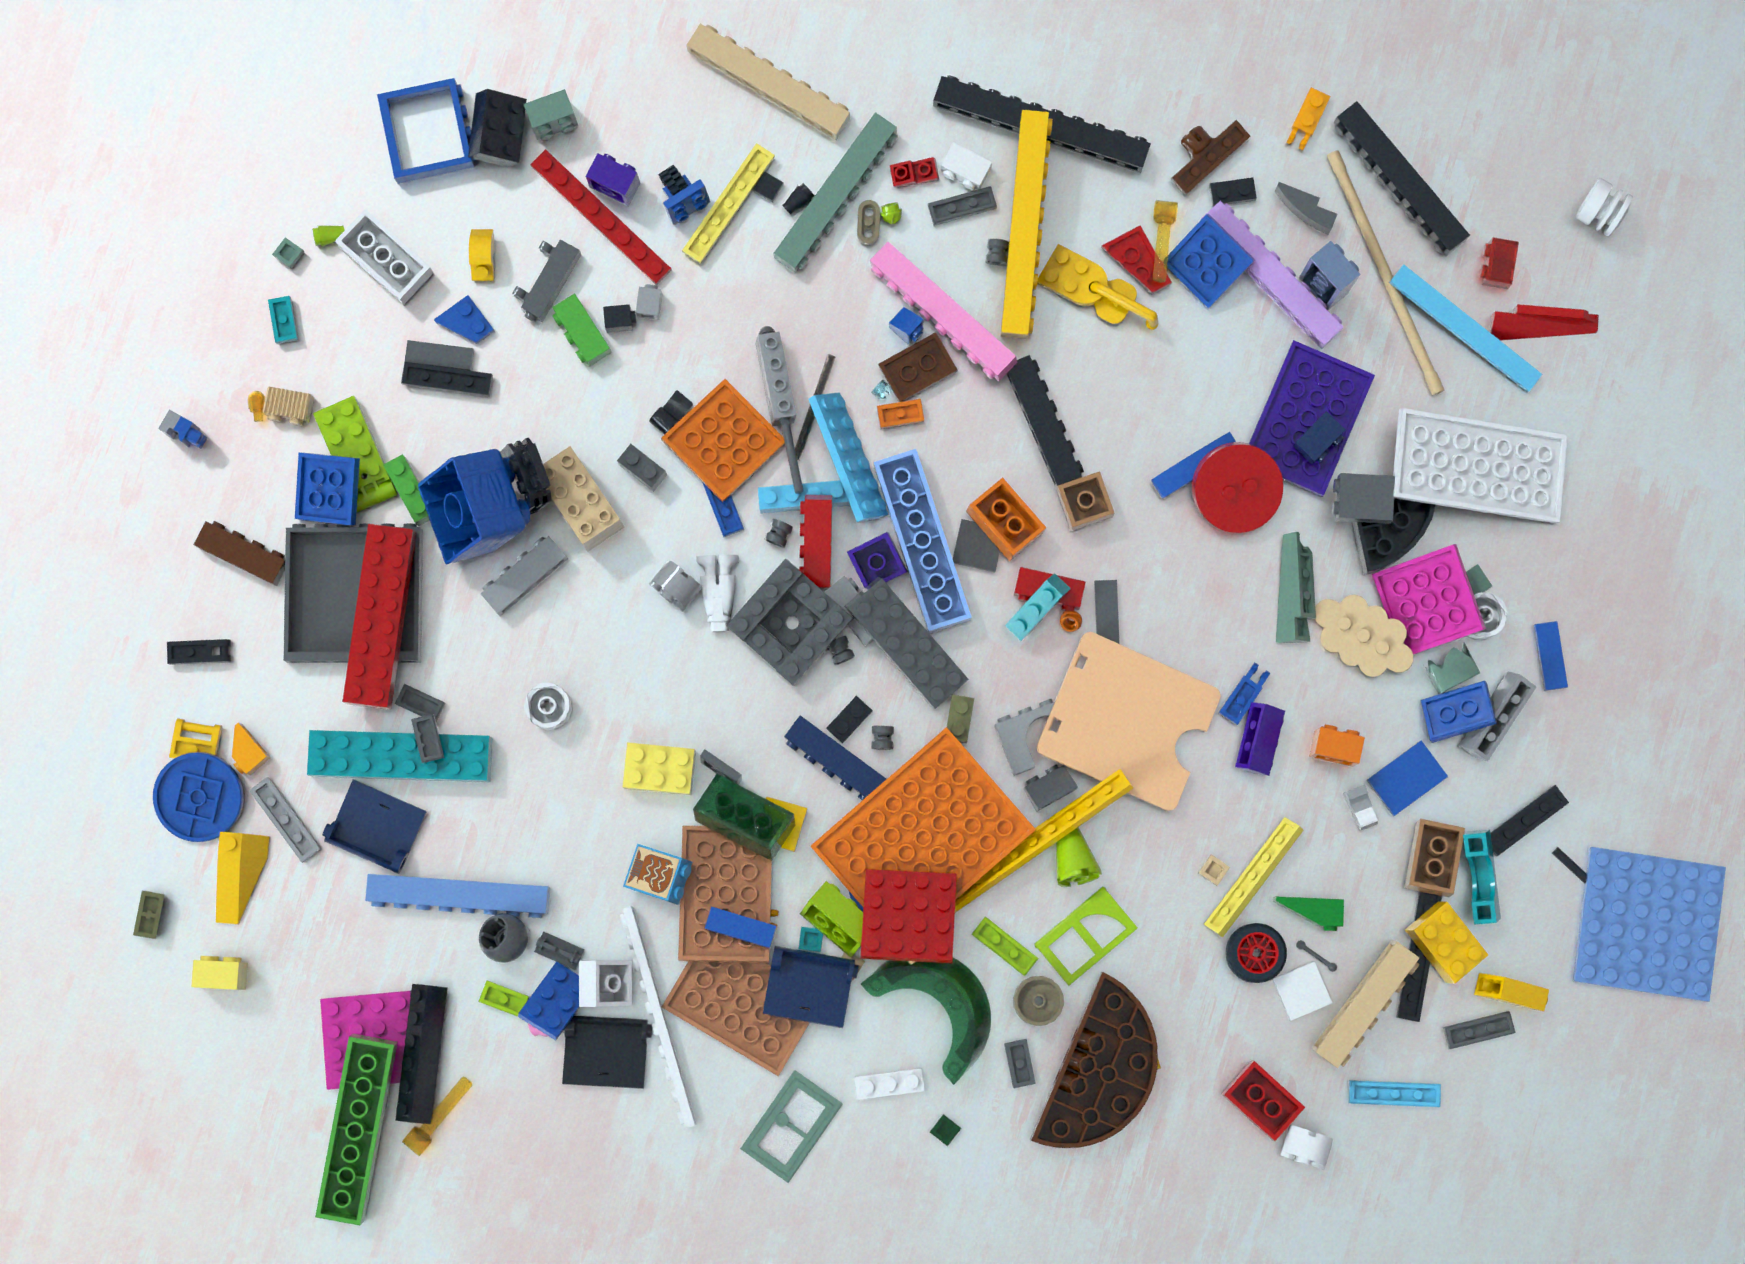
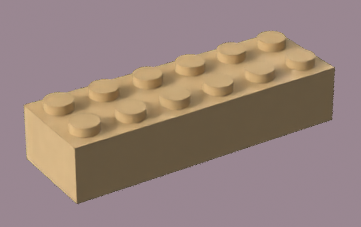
M1391 940L1311 1049L1336 1068L1340 1065L1344 1067L1351 1058L1349 1053L1353 1047L1358 1048L1365 1037L1362 1035L1367 1028L1371 1030L1377 1023L1378 1018L1376 1016L1381 1010L1385 1011L1392 1002L1390 997L1393 993H1399L1406 983L1403 981L1407 974L1412 975L1418 968L1419 963L1417 961L1419 957L1399 942Z

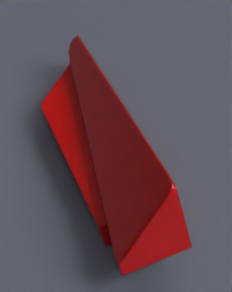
M1517 304L1513 309V313L1495 311L1491 315L1490 333L1499 340L1593 334L1598 331L1599 315L1589 314V311L1583 309Z

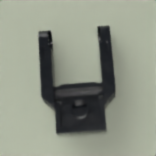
M529 437L525 438L522 442L519 440L514 444H507L500 453L502 457L510 459V469L512 473H516L518 479L516 482L520 494H524V500L529 507L530 515L537 513L552 501L550 489L546 490L551 485L535 443H532Z

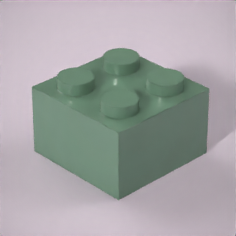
M565 89L524 104L537 140H548L555 133L561 131L562 133L572 131L575 126H578Z

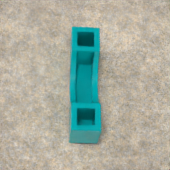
M1490 829L1467 831L1463 834L1465 855L1469 862L1472 877L1471 903L1474 925L1497 923L1501 919Z

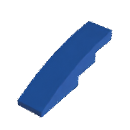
M1230 432L1226 433L1153 478L1151 482L1162 499L1193 481L1195 470L1207 453L1220 445L1236 442Z

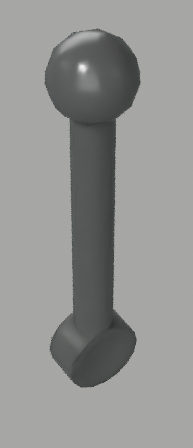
M1300 940L1296 943L1298 949H1303L1328 966L1330 971L1334 972L1337 970L1335 963H1330L1308 948L1304 941Z

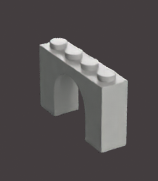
M1052 699L1039 703L1040 707L1034 710L1031 707L1018 711L1019 715L1013 718L1010 715H1006L997 719L998 723L994 727L1013 776L1035 768L1026 743V732L1035 720L1049 717L1054 705Z

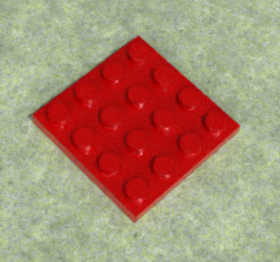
M866 869L861 959L952 963L957 874Z

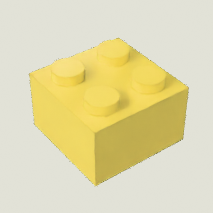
M200 956V960H193L191 987L246 990L248 963L241 962L242 958L223 957V961H219L218 956Z

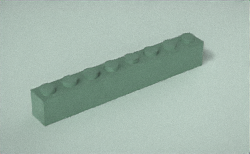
M876 112L777 247L773 253L774 259L795 273L799 268L802 270L809 261L808 255L811 251L815 252L822 243L820 239L824 233L829 234L834 226L833 221L836 216H842L847 208L845 204L849 198H855L860 190L858 186L862 180L865 182L868 180L873 172L871 170L875 163L879 164L885 156L883 151L888 145L891 147L896 141L898 135H896L897 127Z

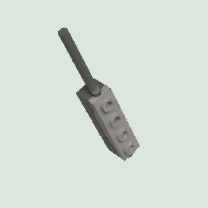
M764 326L759 330L755 343L771 424L772 427L780 425L782 427L794 491L798 494L804 491L790 424H793L796 418L792 390L780 332H775L770 326Z

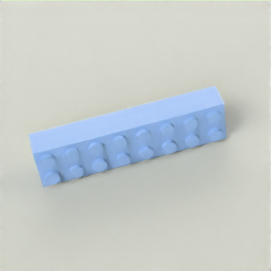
M913 449L874 462V469L927 631L931 634L971 621L972 617L917 450Z

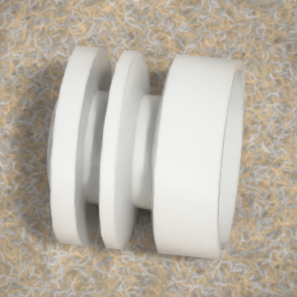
M1599 178L1585 198L1575 218L1587 225L1595 218L1598 219L1597 231L1604 224H1607L1603 234L1608 237L1624 220L1629 211L1633 196L1627 194L1621 202L1619 199L1622 196L1623 190L1620 189L1614 196H1611L1609 194L1612 190V184Z

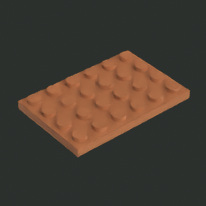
M682 826L681 858L693 863L691 874L684 886V895L680 899L678 961L769 963V948L706 930L705 925L711 906L770 924L773 827Z
M688 961L662 1005V1008L777 1076L780 1075L809 1025V1022L762 1014L771 966L765 962Z

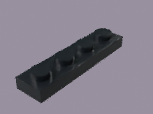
M404 362L401 384L490 397L493 375L491 373Z
M1553 785L1490 832L1492 849L1495 856H1499L1569 803L1556 785Z

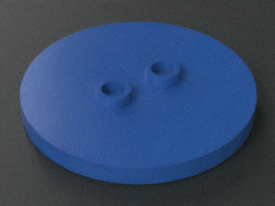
M206 752L186 753L170 761L160 771L153 788V805L159 821L170 833L186 841L205 842L218 838L220 832H227L233 827L243 808V787L238 774L225 760Z

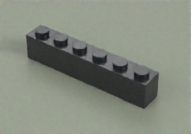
M1028 355L1017 360L1014 367L1007 373V377L1054 486L1057 489L1058 485L1082 478L1081 473L1084 470L1080 461H1075L1072 454L1075 452L1071 440L1067 441L1065 438L1066 428L1063 421H1058L1055 412L1058 411L1053 399L1049 401L1046 392H1049L1048 386L1044 379L1040 380L1038 372H1040L1038 363Z
M412 984L395 1121L431 1124L447 987Z

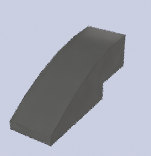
M1278 182L1275 192L1289 210L1306 224L1329 235L1337 213L1317 206L1319 197Z

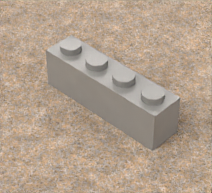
M549 536L537 540L533 545L534 549L529 553L527 551L522 553L516 559L518 562L514 566L504 568L499 574L501 577L495 582L493 580L489 581L482 588L484 591L481 595L499 616L503 615L568 559Z
M1508 671L1491 696L1497 724L1467 732L1459 746L1475 758L1488 762L1533 694L1536 686L1522 675Z

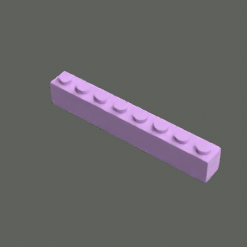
M1219 201L1207 214H1210L1255 259L1247 268V274L1323 349L1343 329L1341 319L1334 313L1331 315L1326 309V304L1320 298L1316 299L1310 293L1311 289L1304 282L1300 283L1295 278V272L1290 267H1285L1280 262V257L1274 251H1269L1264 246L1265 242L1258 235L1254 236L1249 231V225L1243 219L1239 220L1234 215L1235 212L1231 206Z

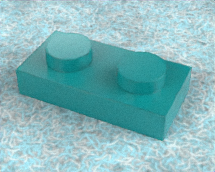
M284 296L268 299L275 343L279 344L298 340L291 297Z

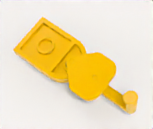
M1060 244L1056 246L1038 277L1037 284L1077 305H1094L1097 316L1111 324L1121 323L1128 312L1131 311L1146 319L1148 329L1154 330L1158 327L1157 313L1135 301L1137 291L1133 285L1122 279L1108 281L1107 275L1101 266Z

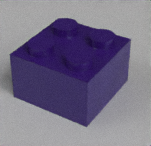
M597 153L585 176L589 187L629 206L640 185L636 169L627 163L621 165L615 162L616 159L609 154L601 155Z
M889 532L847 551L864 588L877 577L888 582L908 572Z

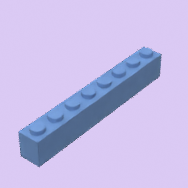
M368 874L365 901L371 902V906L385 907V903H394V908L407 909V905L410 904L416 905L418 910H430V906H439V911L452 912L453 907L461 908L462 913H475V909L484 910L483 914L496 915L497 911H506L507 914L519 917L520 912L529 913L528 917L542 918V914H548L550 887Z

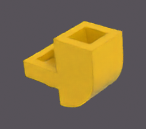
M471 229L469 237V265L471 266L472 281H494L493 255L495 245L493 229Z

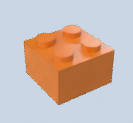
M1326 724L1314 731L1309 757L1351 767L1360 763L1365 737L1359 736L1360 732L1348 729L1340 732L1337 731L1338 727Z

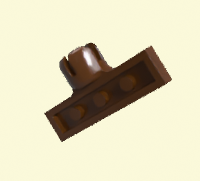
M1237 120L1232 122L1216 138L1210 137L1202 126L1193 128L1181 140V144L1190 153L1191 159L1170 179L1186 195L1251 136Z

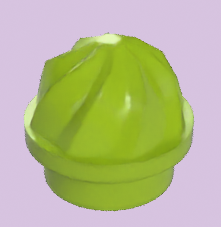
M898 202L881 206L882 212H880V215L885 222L895 224L901 219L902 208H899Z

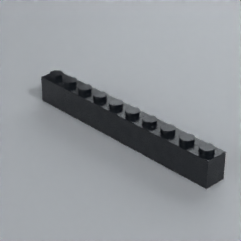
M947 75V77L941 76L933 100L934 107L1018 134L1022 110L1049 112L1048 118L1053 119L1051 135L1047 136L1046 141H1050V144L1139 173L1142 172L1151 145L1143 137L1135 136L1133 138L1127 136L1122 130L1114 129L1112 131L1106 129L1100 123L1094 122L1090 124L1084 122L1085 120L1078 116H1072L1071 118L1063 115L1064 113L1060 110L1051 109L1050 111L1044 109L1038 103L1031 102L1028 104L1022 102L1021 98L1012 95L1006 97L995 89L985 90L973 82L966 84L951 75Z

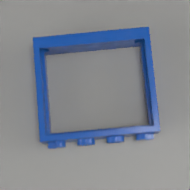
M455 78L377 94L393 175L397 184L475 167L473 160L476 159L468 158L471 128L466 126L465 118H468L466 105L461 104L460 98L464 97L461 84L457 85ZM450 90L464 157L403 169L390 103Z

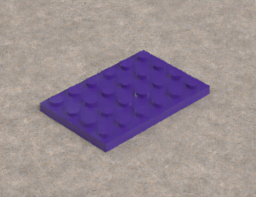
M1293 340L1249 444L1257 446L1274 459L1284 481L1323 497L1375 375ZM1327 411L1346 429L1342 434L1344 439L1336 447L1331 445L1326 450L1329 454L1320 463L1316 460L1311 464L1293 445Z

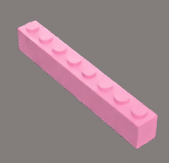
M889 242L870 259L871 271L878 278L883 277L886 279L888 287L895 293L899 291L904 296L903 300L910 307L916 306L920 310L918 313L926 321L931 320L936 324L934 326L935 329L943 336L947 334L951 338L950 342L958 350L961 348L968 353L966 355L967 358L975 365L979 363L983 367V372L989 378L995 377L1000 381L1017 363L1016 356Z

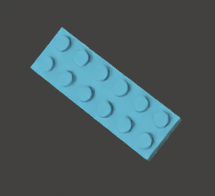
M840 392L812 396L808 400L856 521L861 522L887 516L888 512L885 501L881 497L877 481L873 477L869 461L865 457L861 441L855 432L853 421L845 406V400Z

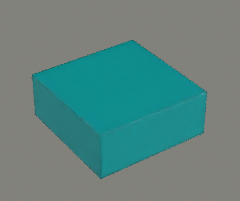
M801 927L798 949L821 952L823 933L816 928Z

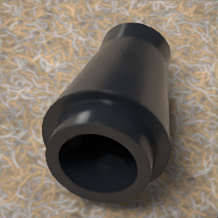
M802 183L800 186H796L782 206L791 215L796 210L810 203L815 195Z

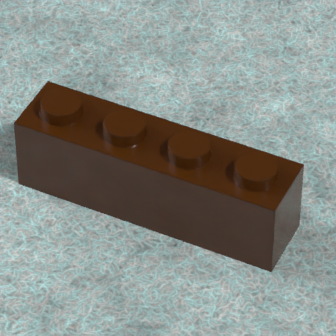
M205 521L193 544L194 546L275 586L278 585L285 572L284 554L276 550H272L270 553L264 550L265 545L255 540L252 543L245 541V535L235 530L231 534L224 530L226 526L216 521H213L212 524Z

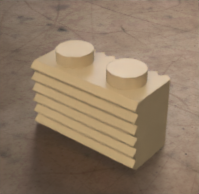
M268 386L263 413L268 416L267 419L281 422V418L290 420L289 423L302 426L303 422H310L314 397L309 393Z

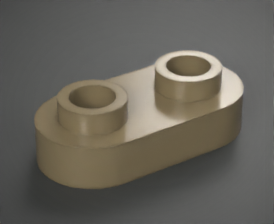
M866 200L858 208L857 237L862 244L872 245L879 238L880 207L875 201ZM867 210H872L873 215L867 216L865 212ZM870 231L872 236L867 238L864 236V233Z

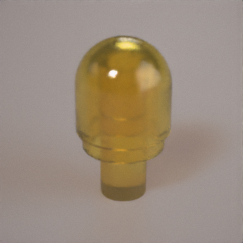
M252 391L247 398L248 409L254 415V422H262L265 396L260 391Z

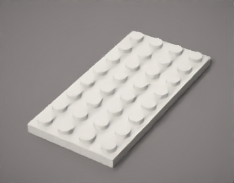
M1405 408L1399 409L1393 476H1395L1393 497L1536 521L1560 523L1567 435Z

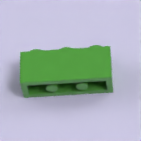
M575 293L552 307L555 312L552 317L558 326L563 325L567 332L564 335L570 345L575 343L578 351L575 353L582 363L586 361L590 367L612 353Z
M402 454L383 464L413 521L418 526L428 522L430 519L418 488L419 480L407 458Z

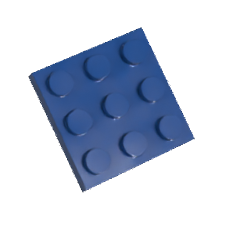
M1206 214L1162 263L1207 308H1210L1247 270L1255 259L1210 214Z
M298 452L295 519L356 525L360 458Z

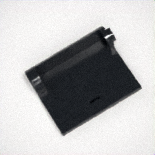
M574 1015L564 1029L565 1052L562 1084L644 1089L647 1038L652 1037V1024H648V1019Z

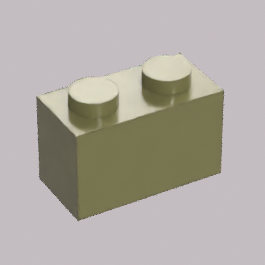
M952 694L947 728L961 744H967L974 698Z

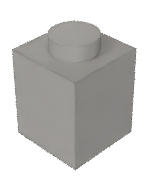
M646 284L645 287H639L636 306L637 317L659 320L662 291L658 289V286Z

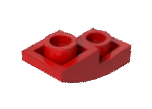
M934 157L914 162L909 160L890 165L894 187L939 180L936 159Z

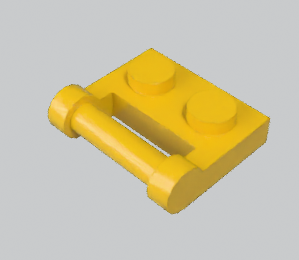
M177 718L169 758L175 759L178 756L191 752H206L217 756L222 725L215 724L214 726L185 722V719ZM184 730L212 735L211 741L182 737V732Z

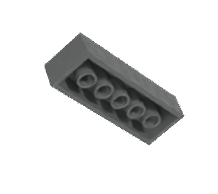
M877 577L844 606L932 708L936 709L969 680L882 578Z

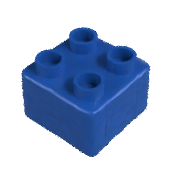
M497 449L451 457L418 484L421 498L425 504L445 564L493 553L525 529V525L530 522L529 507L525 500L517 499L512 486L515 473H512L510 469V459L502 457Z

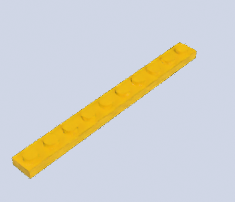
M1117 770L1037 826L1031 835L956 899L955 913L1131 791L1133 786L1122 770Z

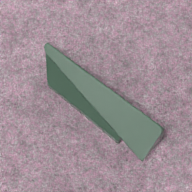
M1292 532L1284 534L1282 541L1276 642H1310L1307 619L1316 618L1313 555L1308 546L1304 547L1300 542V533Z

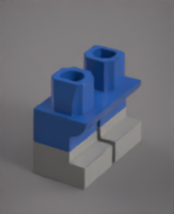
M170 409L158 428L172 439L179 434V440L187 447L193 444L201 449L207 440V437L199 431L200 428Z

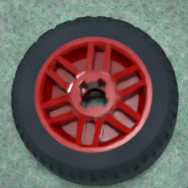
M1262 923L1244 925L1237 929L1228 940L1226 946L1228 966L1238 978L1246 982H1267L1275 978L1282 971L1286 963L1287 948L1285 941L1280 933L1269 925ZM1254 949L1260 951L1258 957L1253 956Z

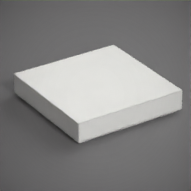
M1315 961L1272 979L1290 1021L1332 1004Z

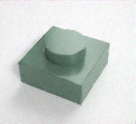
M285 237L272 255L292 269L304 253V250Z

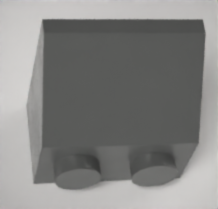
M1056 764L1045 770L1047 775L1040 779L1036 775L1026 781L1027 786L1023 789L1036 812L1078 788L1064 765L1058 767Z

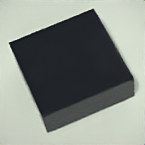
M764 172L754 188V192L773 203L784 182Z

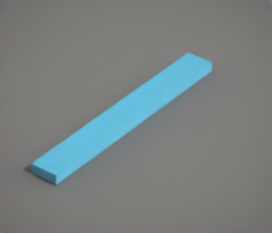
M1402 265L1389 283L1526 392H1529L1542 376V373L1407 266Z

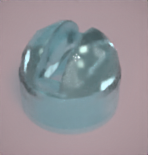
M882 379L871 393L879 399H884L886 396L883 392L885 391L890 394V386Z

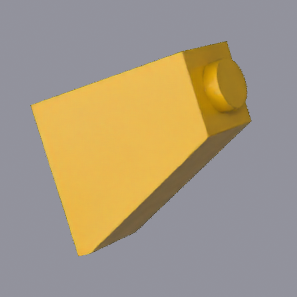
M1479 973L1474 995L1528 1009L1545 1011L1549 989L1507 977Z

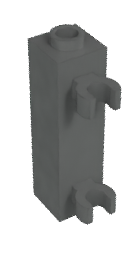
M561 239L556 247L542 241L539 246L540 252L550 256L529 293L516 286L512 293L515 298L524 301L521 306L522 311L525 313L524 317L532 322H536V320L544 321L581 257L579 249Z

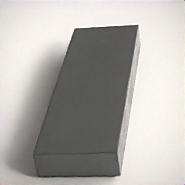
M989 186L928 203V209L933 226L997 209L992 188Z
M407 340L404 362L471 371L474 349Z
M1095 580L1096 634L1119 644L1117 580Z
M1510 1011L1443 1027L1448 1049L1516 1033Z

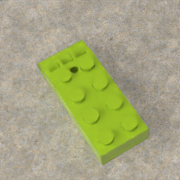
M354 395L313 413L331 455L360 458L357 513L398 495L391 478L383 466L385 463Z

